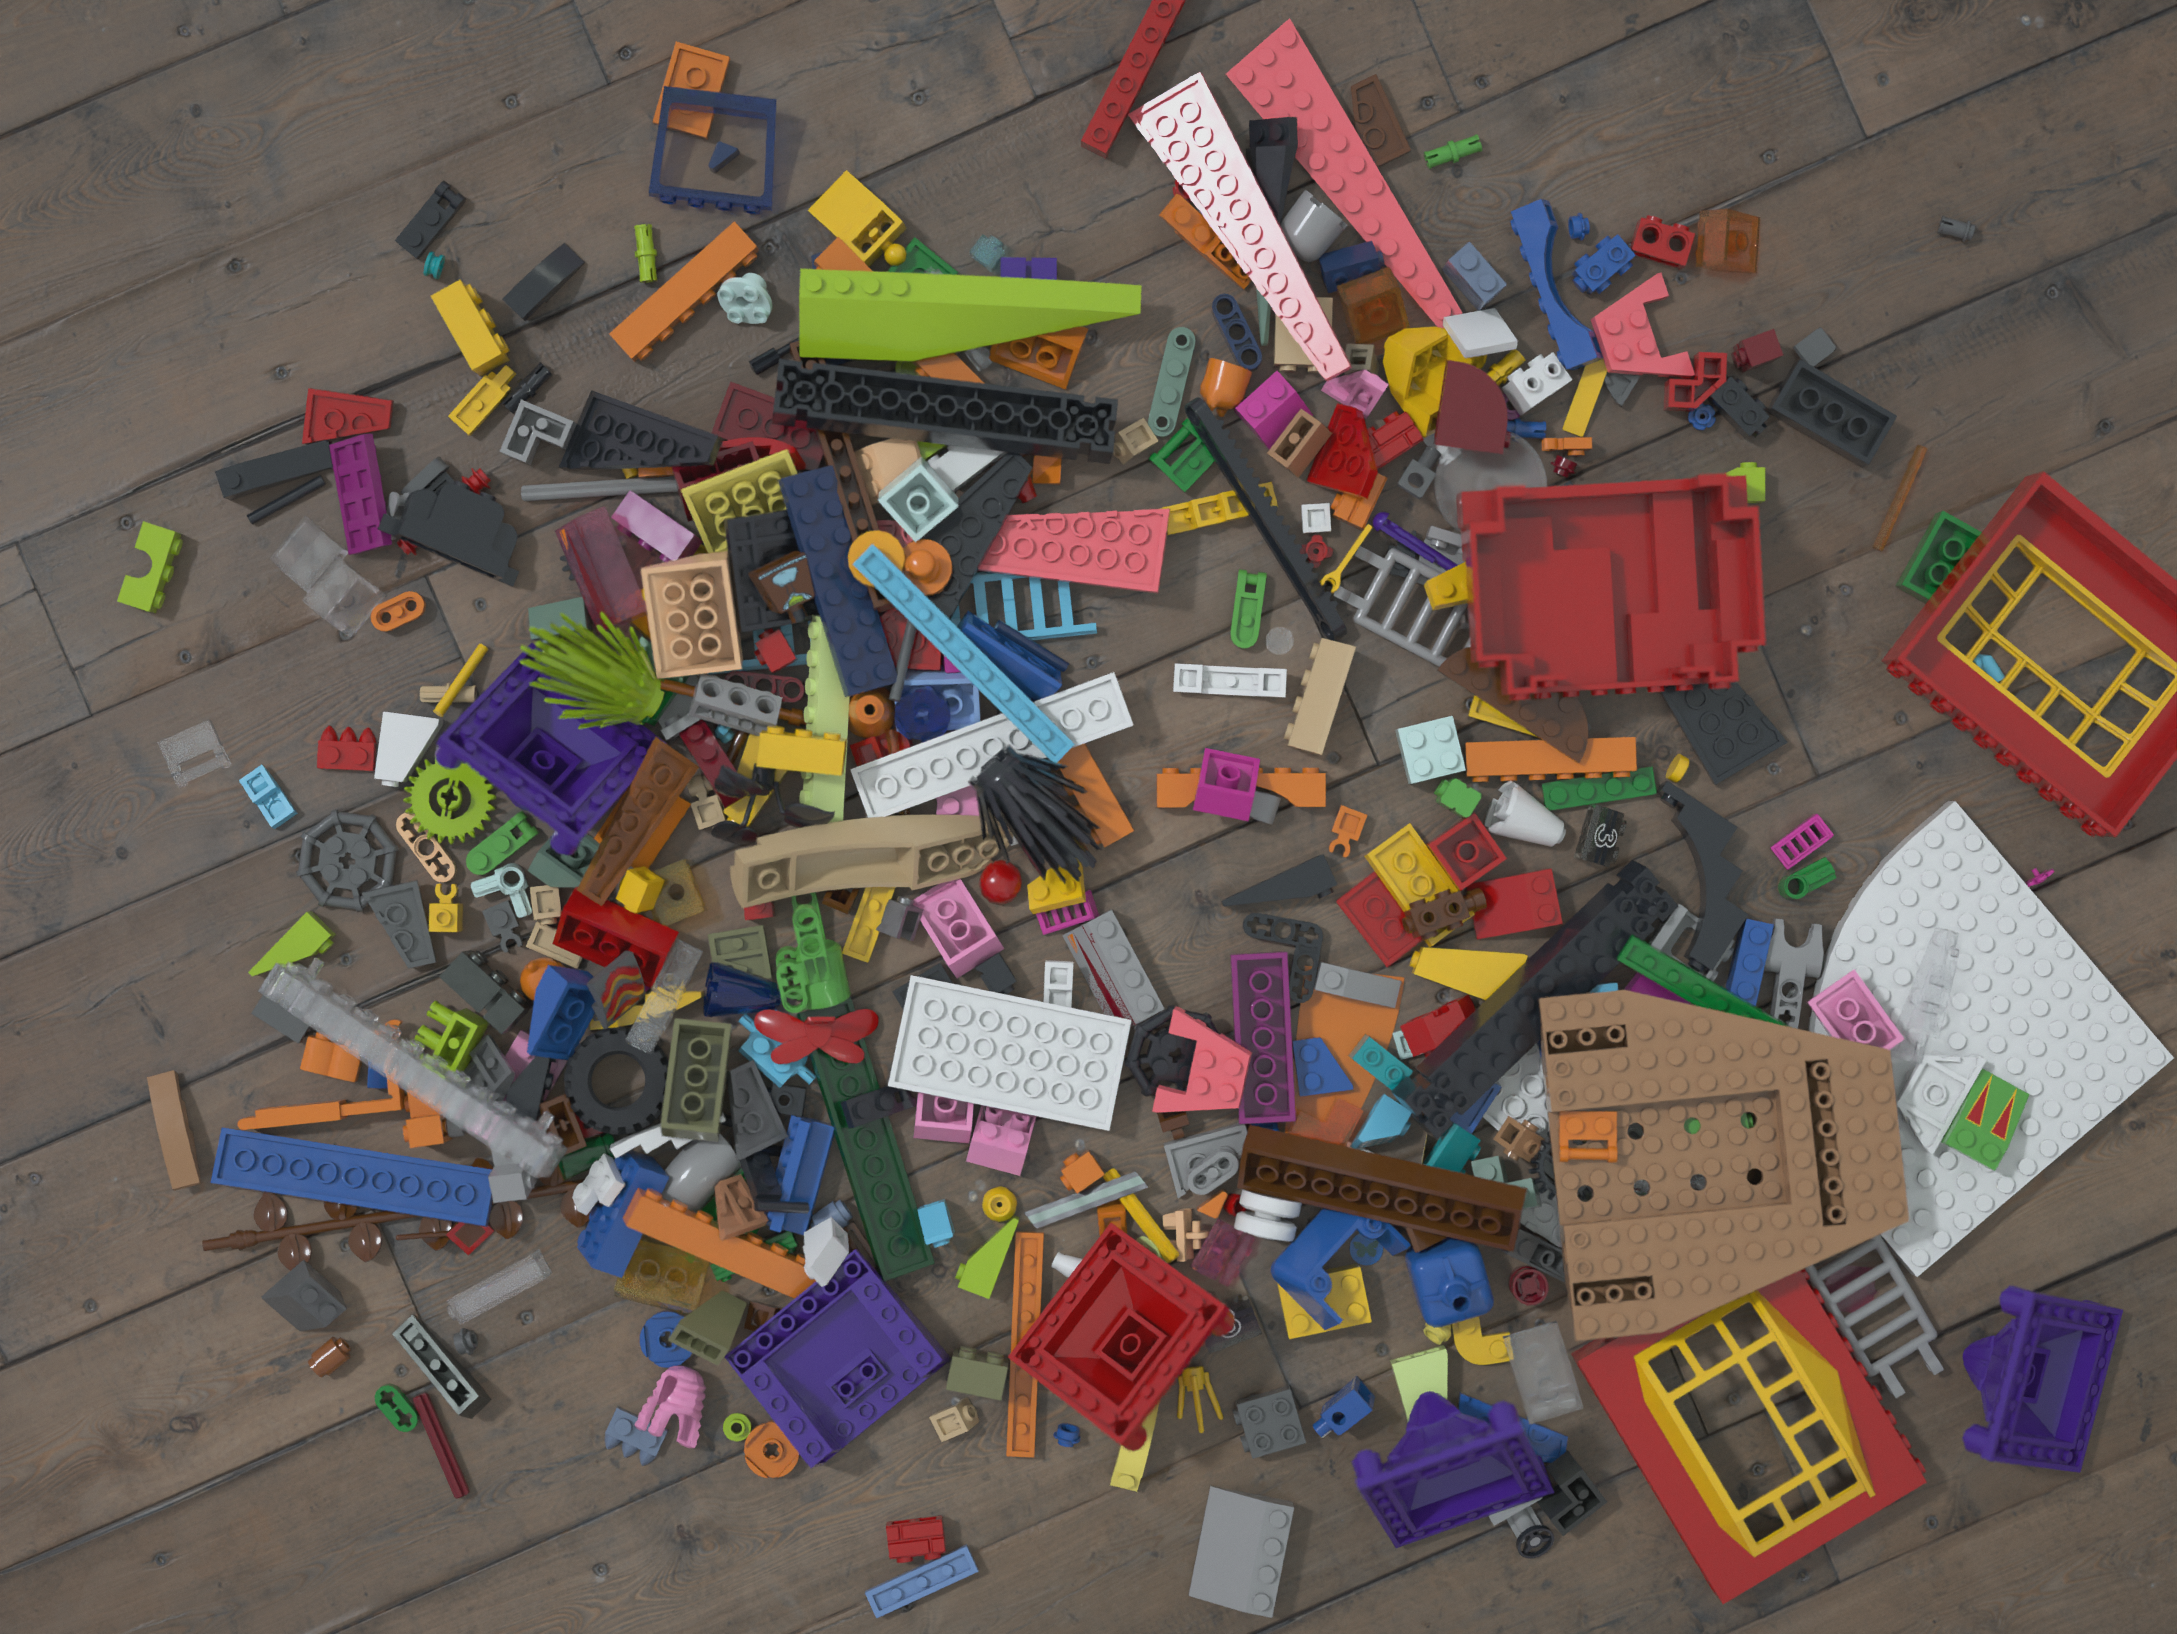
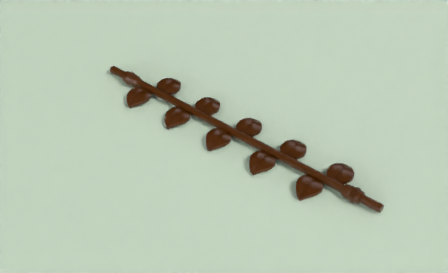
M554 1147L545 1148L538 1159L541 1168L539 1180L545 1185L534 1187L527 1199L565 1193L560 1204V1211L563 1217L575 1227H583L589 1221L590 1212L588 1215L579 1212L572 1196L577 1185L583 1183L585 1179L564 1182L565 1180L561 1175ZM476 1158L471 1165L472 1167L491 1170L494 1168L488 1161L482 1158ZM264 1192L253 1214L256 1224L264 1231L236 1230V1232L230 1233L227 1237L203 1240L202 1246L204 1251L229 1247L232 1250L239 1249L240 1251L255 1246L260 1242L282 1239L278 1248V1258L291 1271L301 1261L305 1260L309 1263L311 1259V1244L303 1235L354 1227L348 1239L350 1250L362 1261L369 1262L377 1256L382 1246L381 1231L374 1224L421 1216L389 1211L353 1216L357 1212V1206L324 1201V1208L328 1215L333 1218L332 1220L283 1227L288 1219V1212L284 1202L275 1194ZM492 1200V1205L494 1206L489 1218L492 1228L505 1239L513 1238L523 1224L522 1208L515 1201L493 1203ZM423 1217L419 1226V1233L448 1231L453 1227L452 1221ZM447 1236L421 1238L436 1251L444 1248L450 1240Z

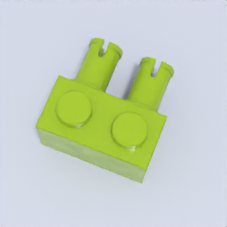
M435 1000L430 1006L432 1011L428 1010L427 1016L446 1026L443 1035L436 1033L426 1025H422L418 1030L420 1035L416 1034L414 1040L434 1050L430 1061L454 1075L464 1071L472 1059L470 1052L480 1043L489 1022L467 1008L454 1012Z

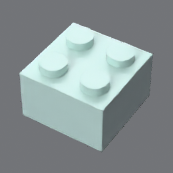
M922 456L883 488L878 496V501L915 542L959 505V498Z
M1453 716L1395 730L1408 784L1466 770Z

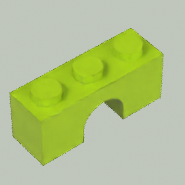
M143 521L135 548L149 554L152 560V568L146 576L141 578L125 575L117 602L152 613H156L157 608L160 609L165 600V593H163L165 583L170 582L174 572V566H171L174 556H178L182 548L183 540L180 539L181 533Z

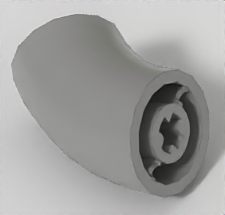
M719 1134V1142L692 1140L664 1170L669 1179L662 1192L663 1199L670 1202L673 1199L679 1200L688 1206V1210L697 1213L698 1210H702L714 1195V1187L717 1183L730 1178L741 1168L735 1151L721 1134Z

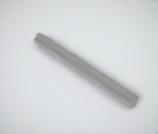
M669 476L525 485L521 487V497L524 501L627 495L630 490L635 494L678 492L675 477Z

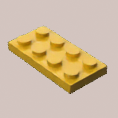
M1410 823L1364 856L1404 912L1410 909V903L1425 898L1426 903L1436 900L1434 894L1448 889H1450L1452 894L1458 892V889ZM1450 904V905H1449V910H1450V912H1451V913H1456L1455 910H1454L1453 904ZM1473 911L1469 912V918L1475 915ZM1425 913L1424 920L1430 923L1429 914ZM1446 927L1437 929V936L1424 941L1431 947L1453 930L1448 931Z

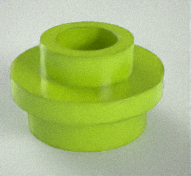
M742 1413L729 1415L723 1424L724 1434L732 1441L746 1439L751 1432L749 1418ZM740 1423L742 1431H733L732 1424Z

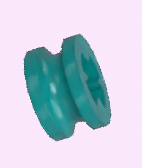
M429 252L424 265L423 275L428 277L431 274L434 279L438 280L444 268L445 256H435L434 252Z

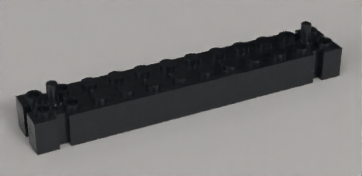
M779 359L772 424L795 427V421L798 420L807 421L806 428L1070 460H1076L1078 454L1088 455L1087 462L1110 464L1114 451L1115 431L1113 430L1117 418L1118 399L1096 397L1094 403L1084 402L1085 395L813 363L812 370L801 368V361Z
M1631 860L1616 875L1620 880L1615 885L1607 883L1415 1068L1419 1072L1415 1078L1411 1079L1406 1076L1391 1091L1403 1107L1412 1112L1410 1115L1423 1130L1438 1139L1453 1124L1450 1118L1456 1112L1462 1116L1541 1039L1539 998L1588 994L1620 963L1617 960V956L1632 934L1644 940L1654 930L1651 924L1656 919L1663 922L1678 907L1668 892L1657 886L1660 882L1648 867Z

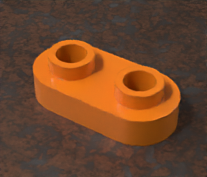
M404 592L374 607L371 612V622L380 631L389 632L420 618L426 609L425 600L416 592ZM410 601L416 602L417 607L414 611H409L407 608ZM388 612L391 615V620L388 623H384L382 616Z

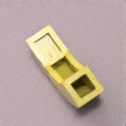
M1159 1403L1142 1424L1148 1434L1145 1445L1137 1451L1126 1450L1120 1445L1111 1477V1486L1138 1491L1150 1449Z

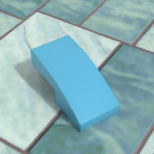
M260 765L239 780L252 802L259 807L272 828H278L298 814L264 765Z

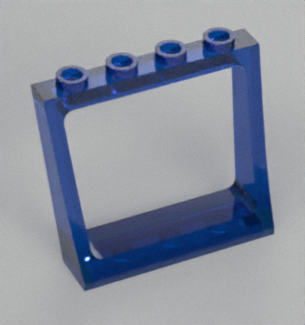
M664 86L648 192L649 196L659 197V202L664 204H676V200L688 201V206L703 208L704 203L716 204L715 208L722 211H732V206L744 207L743 212L749 214H760V209L772 211L777 99ZM681 109L765 120L767 122L763 195L757 197L660 184L671 111Z

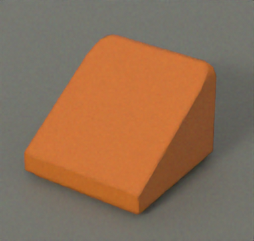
M1221 1189L1196 1208L1197 1211L1215 1219L1218 1218L1227 1198V1191Z
M1119 1199L1097 1206L1100 1236L1110 1223L1127 1234L1126 1211Z

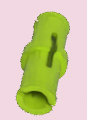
M652 225L634 226L637 244L635 258H638L640 283H645V281L646 283L658 281L655 265L657 250L654 249Z

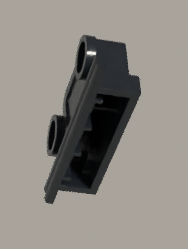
M454 481V484H447L439 488L436 493L428 489L416 490L410 493L406 498L405 509L400 520L383 514L377 530L506 585L514 586L519 571L508 567V562L517 542V532L510 524L501 523L504 517V509L499 503L495 502L496 497L485 492H481L480 495L469 491L471 488L469 485L460 481Z

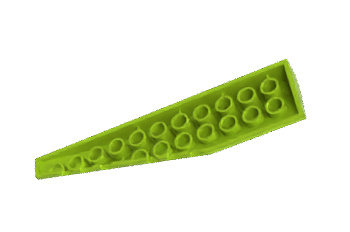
M800 269L799 357L914 362L1074 327L1087 326L1098 322L1111 321L1141 313L1142 285L990 276Z

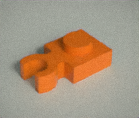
M1592 437L1543 438L1542 451H1568V456H1585V451L1592 449Z
M1341 805L1331 832L1337 833L1338 837L1329 844V852L1333 853L1334 847L1337 844H1342L1344 846L1342 857L1346 858L1350 853L1349 840L1358 841L1367 815Z

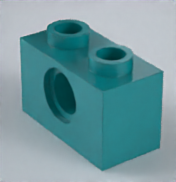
M1366 1034L1348 1055L1391 1090L1413 1072Z

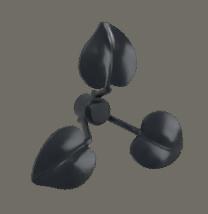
M755 763L751 780L722 765L714 782L715 790L723 795L735 798L747 795L750 796L743 821L740 824L730 820L718 822L713 826L711 835L714 838L723 839L734 844H751L755 842L758 838L757 831L746 827L756 795L767 796L772 790H774L780 814L785 815L784 822L793 827L802 828L827 824L833 819L835 811L828 812L800 803L790 804L784 808L779 791V782L774 781L775 768L757 767V763Z

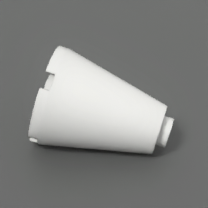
M1507 781L1500 787L1498 791L1502 792L1499 800L1493 798L1486 813L1484 823L1488 827L1487 831L1489 833L1550 847L1556 843H1561L1566 833L1562 820L1517 783Z

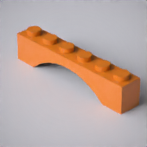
M1162 768V774H1156L1157 808L1186 807L1194 801L1201 768H1190V774H1179V768ZM1259 768L1256 787L1270 790L1282 796L1295 807H1326V773H1319V768H1302V773H1291V768H1274V773H1263V768Z

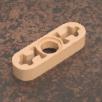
M403 813L400 815L396 822L397 831L431 877L438 882L451 881L456 876L457 866L444 847L438 843L435 835L430 839L434 844L433 853L428 856L423 855L419 850V844L422 840L427 839L428 830H425L426 834L416 838L413 843L411 838L416 835L412 830L405 831L403 827L406 825L404 820L406 818L411 820L415 814ZM421 823L414 824V828L416 829V831L418 830ZM439 852L442 854V857L437 858L442 865L449 864L450 866L447 870L449 874L447 877L437 874L439 866L436 862H432L431 865L428 863V860L435 858Z

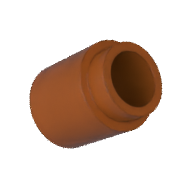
M331 1337L311 1354L312 1358L308 1360V1364L319 1377L323 1378L326 1374L331 1375L350 1359L349 1351H351V1348L343 1338Z

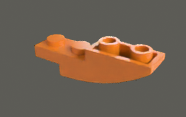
M1176 194L1159 216L1198 254L1240 288L1245 289L1252 281L1250 277L1244 272L1206 219L1181 195Z

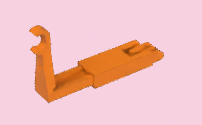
M399 1019L390 1020L383 1028L388 1095H392L393 1098L346 1103V1099L261 1108L255 1110V1116L240 1119L238 1121L239 1129L248 1130L345 1119L348 1115L405 1109V1091L399 1049L406 1045L402 1042L395 1044L391 1036V1027L393 1025L400 1026L404 1021Z

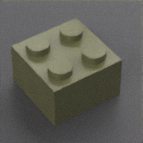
M960 1346V1350L954 1349L946 1390L1001 1401L1009 1363L1008 1359H1004V1354L988 1351L987 1355L976 1353V1348Z

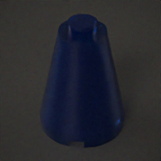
M720 962L709 964L705 982L707 992L703 1001L704 1016L711 1018L756 1013L763 1010H774L775 1005L780 1006L781 995L780 990L777 989L776 982Z

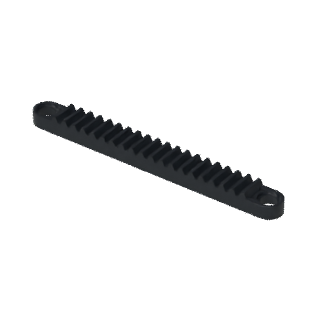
M1196 397L1184 406L1189 421L1322 633L1328 640L1338 641L1347 634V629L1335 609L1338 604L1337 601H1330L1331 591L1324 592L1323 590L1326 583L1322 586L1321 582L1317 581L1320 576L1319 572L1312 573L1311 570L1314 564L1306 563L1307 553L1301 554L1299 552L1302 545L1294 544L1295 534L1289 535L1287 533L1290 526L1282 525L1284 516L1276 515L1278 507L1270 505L1271 496H1264L1266 488L1258 486L1260 478L1252 477L1254 468L1246 467L1248 459L1240 458L1242 449L1234 448L1236 440L1228 438L1229 429H1222L1224 421L1217 420L1206 402Z

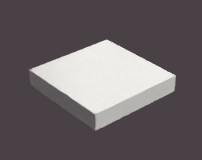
M1495 308L1448 316L1443 319L1444 328L1465 358L1517 349L1518 340Z

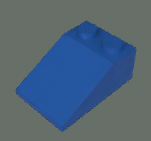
M548 965L535 992L527 1048L529 1055L569 1060V1057L573 1056L574 1049L580 1043L595 1014L591 1005L596 1001L586 984L594 977L591 973Z

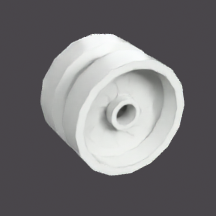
M1242 1189L1239 1203L1243 1207L1255 1211V1213L1247 1211L1237 1213L1234 1228L1261 1238L1294 1241L1297 1227L1294 1223L1281 1219V1217H1299L1302 1203Z

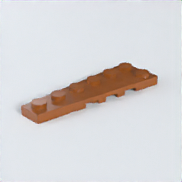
M655 737L577 888L578 891L602 906L696 773L699 768L698 765Z

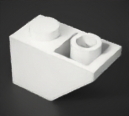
M832 1217L804 1232L803 1250L806 1263L804 1269L808 1277L815 1279L822 1287L828 1284L849 1253L848 1234Z

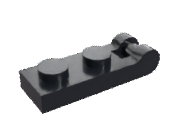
M442 181L432 196L395 239V242L419 260L463 206L466 198L461 193L456 194L451 190L450 184ZM443 198L450 203L446 209L439 205Z
M888 1085L840 1102L849 1129L917 1106L915 1097L912 1098L909 1090ZM899 1091L901 1102L897 1103L894 1093Z

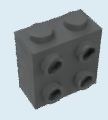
M1289 1385L1236 1400L1237 1408L1232 1411L1236 1425H1243L1245 1435L1240 1436L1244 1452H1251L1252 1459L1306 1443Z

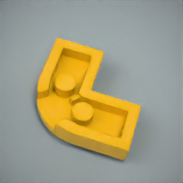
M1479 1317L1451 1324L1455 1347L1465 1360L1477 1365L1514 1361L1509 1331L1482 1335Z

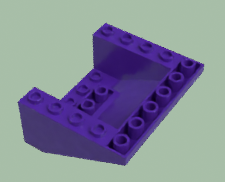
M857 1249L846 1256L827 1285L822 1287L817 1281L724 1356L810 1468L824 1465L952 1360L936 1338L892 1288L883 1281L878 1272Z

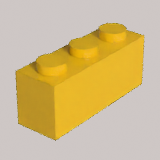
M767 726V730L760 732L757 767L842 776L844 773L847 739L841 738L840 733L824 732V736L812 735V730L796 729L795 733L784 732V727Z

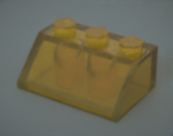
M640 1239L623 1277H617L614 1288L615 1297L688 1315L700 1306L710 1262L681 1249Z

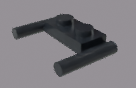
M770 1145L739 1160L754 1201V1210L756 1212L806 1214L809 1212L808 1202L780 1201L783 1194L769 1156L780 1157L783 1146Z

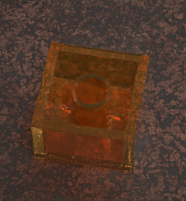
M1390 267L1336 286L1347 328L1355 344H1370L1394 335L1405 328H1410L1400 286Z

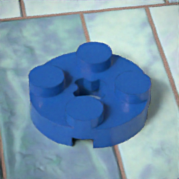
M672 1310L658 1312L646 1321L641 1330V1350L650 1361L659 1367L679 1366L692 1354L690 1351L674 1343L669 1347L666 1342H661V1337L665 1336V1332L669 1331L672 1333L679 1321L686 1316L685 1314Z

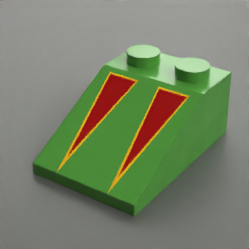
M1982 1068L1942 1138L1941 1143L1995 1171L2010 1145L2030 1094Z

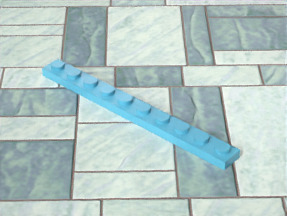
M872 544L852 564L1050 761L1057 763L1075 745L878 548Z

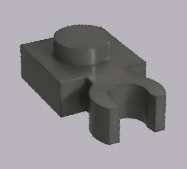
M510 900L482 911L492 936L501 934L500 945L505 953L510 951L507 946L509 939H514L518 947L523 946L521 936L513 931V928L520 926Z

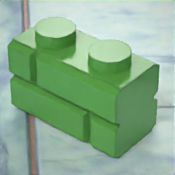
M1456 778L1450 780L1442 779L1434 791V794L1437 795L1436 803L1446 809H1450V812L1460 818L1470 817L1481 799V793L1471 787H1467L1465 783Z

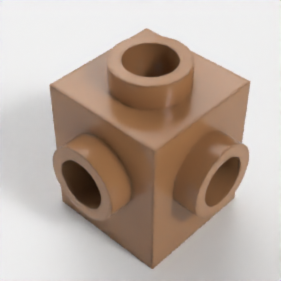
M1508 1116L1494 1137V1140L1505 1147L1503 1152L1512 1159L1518 1161L1521 1157L1530 1162L1531 1158H1534L1542 1145L1541 1140H1545V1138L1537 1134L1536 1132L1539 1128L1526 1119L1520 1123Z

